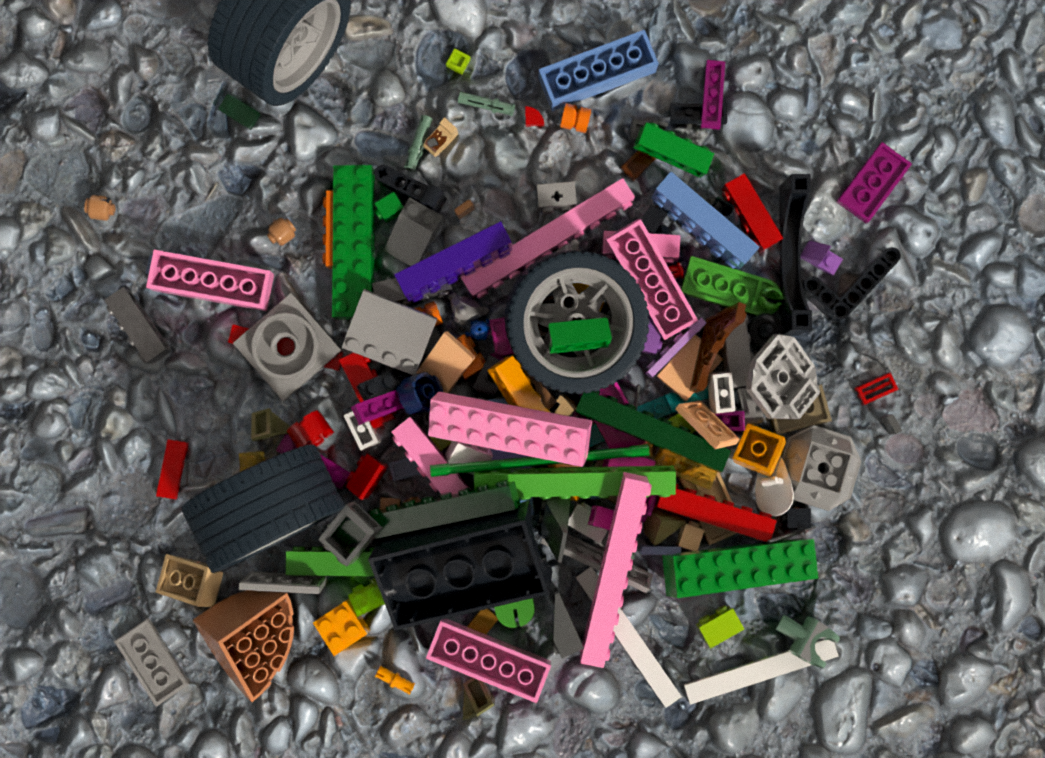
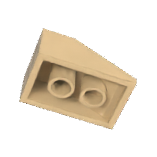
M166 554L156 593L197 607H212L216 603L224 572L212 573L207 563Z

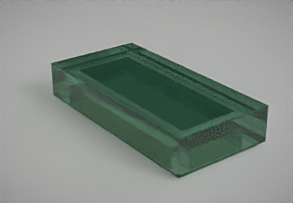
M229 94L226 95L218 108L221 113L249 130L253 128L261 115Z

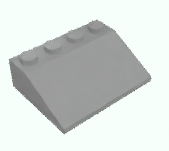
M364 289L342 348L415 375L437 318Z

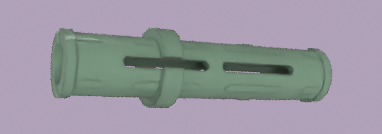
M463 91L459 93L458 103L490 110L494 114L497 112L510 116L514 114L515 104Z
M421 115L411 147L408 148V157L404 165V169L407 171L415 172L418 160L422 157L423 145L433 120L429 116Z

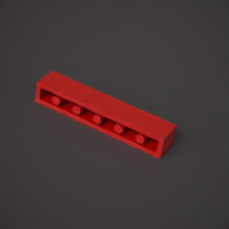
M677 484L676 495H670L669 497L659 496L655 507L765 542L772 538L777 521L771 519L772 515L760 511L758 515L752 513L753 509L746 506H741V509L733 507V502L724 499L721 503L715 501L716 497L705 493L704 497L696 495L697 491L686 488L685 491L680 490Z

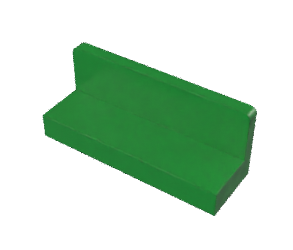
M606 317L549 323L548 325L551 339L548 346L550 354L608 348L612 340L608 318Z

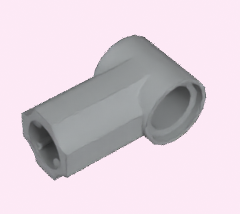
M746 388L738 389L740 411L745 412V426H747V423L752 425L763 423V412L746 391Z

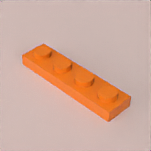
M332 190L326 191V197H323V206L326 208V215H323V226L326 227V234H323V245H326V253H323V264H326L328 269H333Z

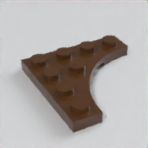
M738 302L706 318L689 391L698 393L704 391L707 387L708 375L719 349L723 348L729 334L741 325L746 318V304Z

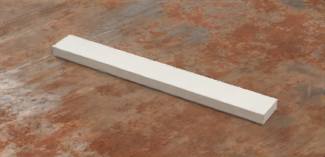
M589 567L577 575L576 579L593 601L598 575L592 567ZM619 607L617 612L619 614L618 625H614L613 631L665 708H667L682 696Z
M824 639L817 640L815 651L821 657L820 659L826 661L839 657L834 642ZM787 650L683 685L691 705L811 666V664L801 660Z

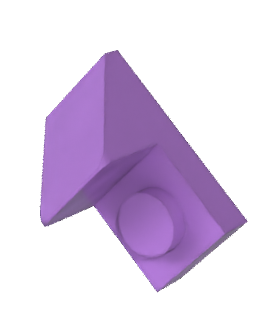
M810 240L801 253L803 260L830 276L835 274L843 260L829 251L831 246Z

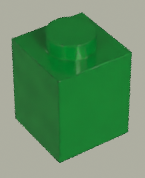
M394 192L374 203L377 207L374 210L380 220L384 219L386 224L399 217L404 208Z

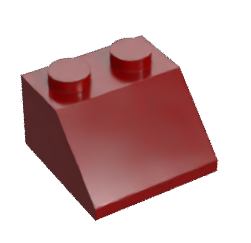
M371 454L362 455L357 462L359 467L355 473L352 471L346 479L348 482L346 488L361 500L369 498L389 467Z

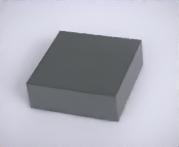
M893 414L884 415L880 418L889 435L898 434L902 431Z

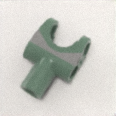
M783 615L775 628L780 633L794 640L789 652L801 660L822 669L825 668L826 662L820 659L821 657L815 651L817 640H830L834 643H838L840 637L834 631L810 616H807L803 625L788 616Z

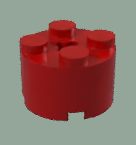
M316 410L304 416L303 420L299 423L295 422L288 428L287 433L296 447L299 448L310 444L318 447L325 442L323 438L330 437L334 434V431L322 413Z

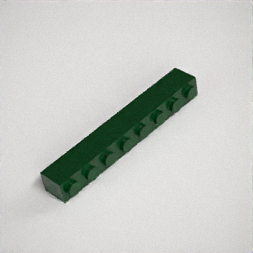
M600 391L583 392L575 410L576 413L718 473L723 472L731 450L727 449V447L714 449L699 433L696 436L691 434V430L686 427L680 426L677 428L672 426L673 422L662 418L661 421L653 418L654 414L644 410L643 413L636 411V407L629 403H625V405L617 403L618 399L607 395V398L599 395Z

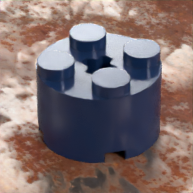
M423 372L405 378L400 386L397 387L396 392L407 414H421L430 411L431 399L438 392H443V387L435 375L432 376L428 372Z

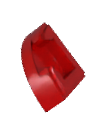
M525 106L526 127L544 126V119L541 113L535 108Z

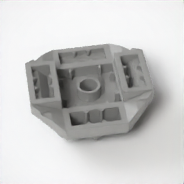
M772 335L751 360L750 368L744 376L747 383L746 391L767 419H800L820 394L815 366L797 340L792 336Z
M811 425L785 439L786 444L781 457L786 464L792 482L793 500L830 511L851 498L861 459L850 436ZM820 463H823L825 466L823 473L818 471Z

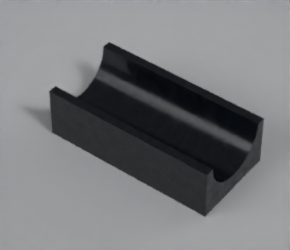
M530 501L521 502V505L516 510L379 538L368 561L394 629L400 630L549 595L553 571L551 565H544L537 548L532 527V507Z

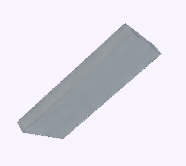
M251 571L239 583V590L320 594L327 583V576L286 575V573Z
M150 618L144 620L114 641L155 707L191 684Z

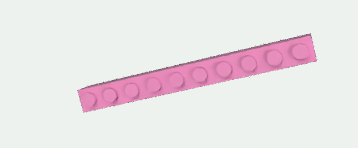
M622 178L513 244L512 251H510V255L503 259L498 257L492 260L493 263L484 268L480 266L469 276L462 275L461 280L472 298L477 297L480 299L488 294L487 291L493 287L497 289L504 284L503 281L507 278L513 279L520 274V270L525 267L527 269L536 260L550 255L557 248L560 249L569 244L568 241L573 238L575 240L581 238L585 234L584 231L589 228L594 230L601 225L600 222L604 219L610 220L615 217L617 211L621 209L623 211L627 210L633 205L632 202L635 196Z
M623 472L582 642L584 649L580 650L581 664L604 668L605 661H609V645L613 643L615 637L613 628L619 622V614L617 612L618 608L623 605L624 596L622 592L628 585V577L626 576L627 572L632 569L633 559H631L632 552H636V536L640 534L642 529L640 519L641 515L646 513V496H649L651 493L652 485L649 484L646 476Z

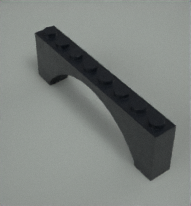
M791 174L779 186V230L783 237L780 241V291L784 297L780 301L782 303L780 306V321L783 325L784 336H800L812 330V310L809 309L805 298L801 276V238L806 206L811 194V174Z

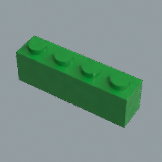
M647 122L640 128L633 147L699 178L707 174L715 154L705 146H697L690 139L677 137L674 132L664 131L657 124Z

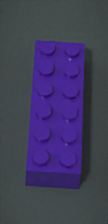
M500 221L394 275L408 301L413 300V302H417L424 298V294L428 292L435 293L441 289L440 286L446 283L448 285L453 284L459 280L458 277L464 274L469 276L476 271V268L480 266L483 268L493 263L492 260L498 257L500 259L510 255V251H512V242Z

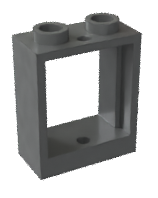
M353 501L345 505V508L340 511L318 540L326 550L331 551L337 557L341 564L347 567L356 562L383 527ZM346 516L366 533L365 537L351 554L331 536Z

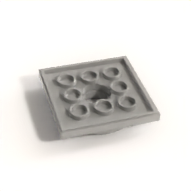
M292 293L233 343L282 401L289 398L342 351ZM283 337H290L295 344L294 351L287 356L281 355L277 350V343Z

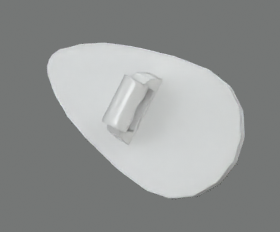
M781 456L772 477L757 472L755 487L757 506L762 512L772 516H779L787 512L794 499L790 475Z

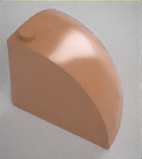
M246 590L220 601L193 619L201 636L219 664L251 702L255 701L271 685L272 682L270 681L277 671H281L289 654L294 634V626L292 625V615L294 613L287 592Z

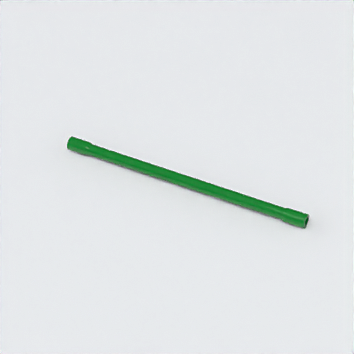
M645 444L588 451L586 461L649 456V446ZM530 456L456 464L446 463L430 465L431 477L457 473L561 464V462Z

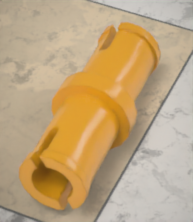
M381 665L375 675V678L390 684L389 687H396L410 695L415 685L414 682L401 677L400 673H394Z

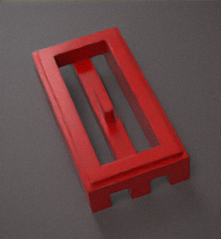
M891 372L854 388L855 392L858 393V398L862 401V406L899 390ZM886 378L889 379V381L881 385H878L868 391L862 392V389L868 386H871ZM888 385L893 387L871 398H865V396Z

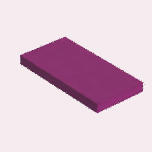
M881 142L836 202L865 224L869 223L912 163Z

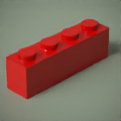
M745 173L722 187L724 200L734 205L740 217L743 232L748 234L750 239L760 247L758 249L759 253L783 239Z
M353 352L339 359V362L361 403L364 400L357 385L379 375L375 369H371L369 365L371 360ZM397 411L370 421L373 429H377L395 420L394 414Z

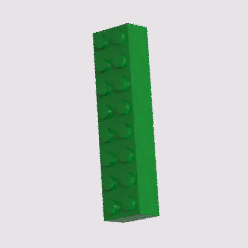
M333 165L332 317L336 320H352L363 290L374 293L372 283H374L375 176L372 165Z
M809 538L662 555L666 596L673 598L818 579L814 539Z

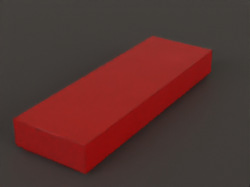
M167 440L156 493L157 497L177 499L188 442Z

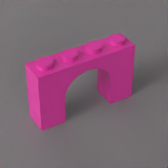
M643 457L604 459L602 467L655 466L656 461ZM592 506L587 525L609 531L614 510Z

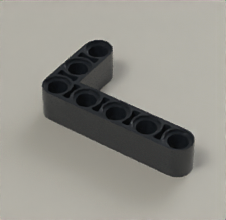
M889 247L880 252L840 296H837L819 278L810 276L802 281L805 297L831 321L843 320L851 314L899 262L901 253L895 247ZM886 253L891 255L892 261L886 258ZM874 267L878 268L879 275L874 273ZM861 280L867 284L866 289L861 286ZM807 282L813 284V290L807 288ZM848 294L854 297V302L848 300ZM821 295L827 297V303L822 302ZM836 308L841 310V316L835 313Z

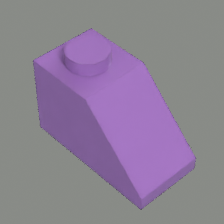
M649 315V333L647 334V342L644 344L645 348L642 353L654 356L657 352H660L663 341L660 340L661 334Z

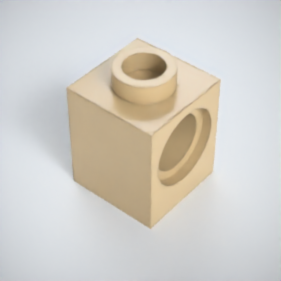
M689 521L688 524L685 523L681 527L676 545L692 551H698L704 530L699 528L700 524Z

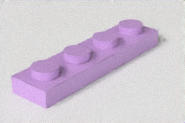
M700 318L697 322L687 327L689 330L684 335L680 332L673 339L675 344L671 348L669 346L665 347L660 353L662 357L658 361L654 359L646 367L648 371L645 374L650 379L654 377L706 322Z

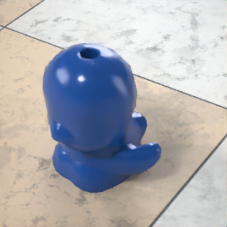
M486 319V322L472 321L470 332H465V335L477 341L486 340L490 331L489 319Z

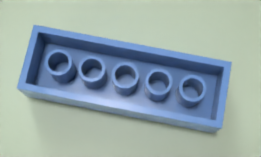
M642 30L539 69L538 78L551 111H555L565 107L566 103L573 104L656 73L659 63L646 31Z
M672 172L655 189L651 197L653 204L663 208L671 220H677L685 232L692 233L698 243L703 246L706 245L711 249V254L724 260V264L727 267L739 270L760 248Z

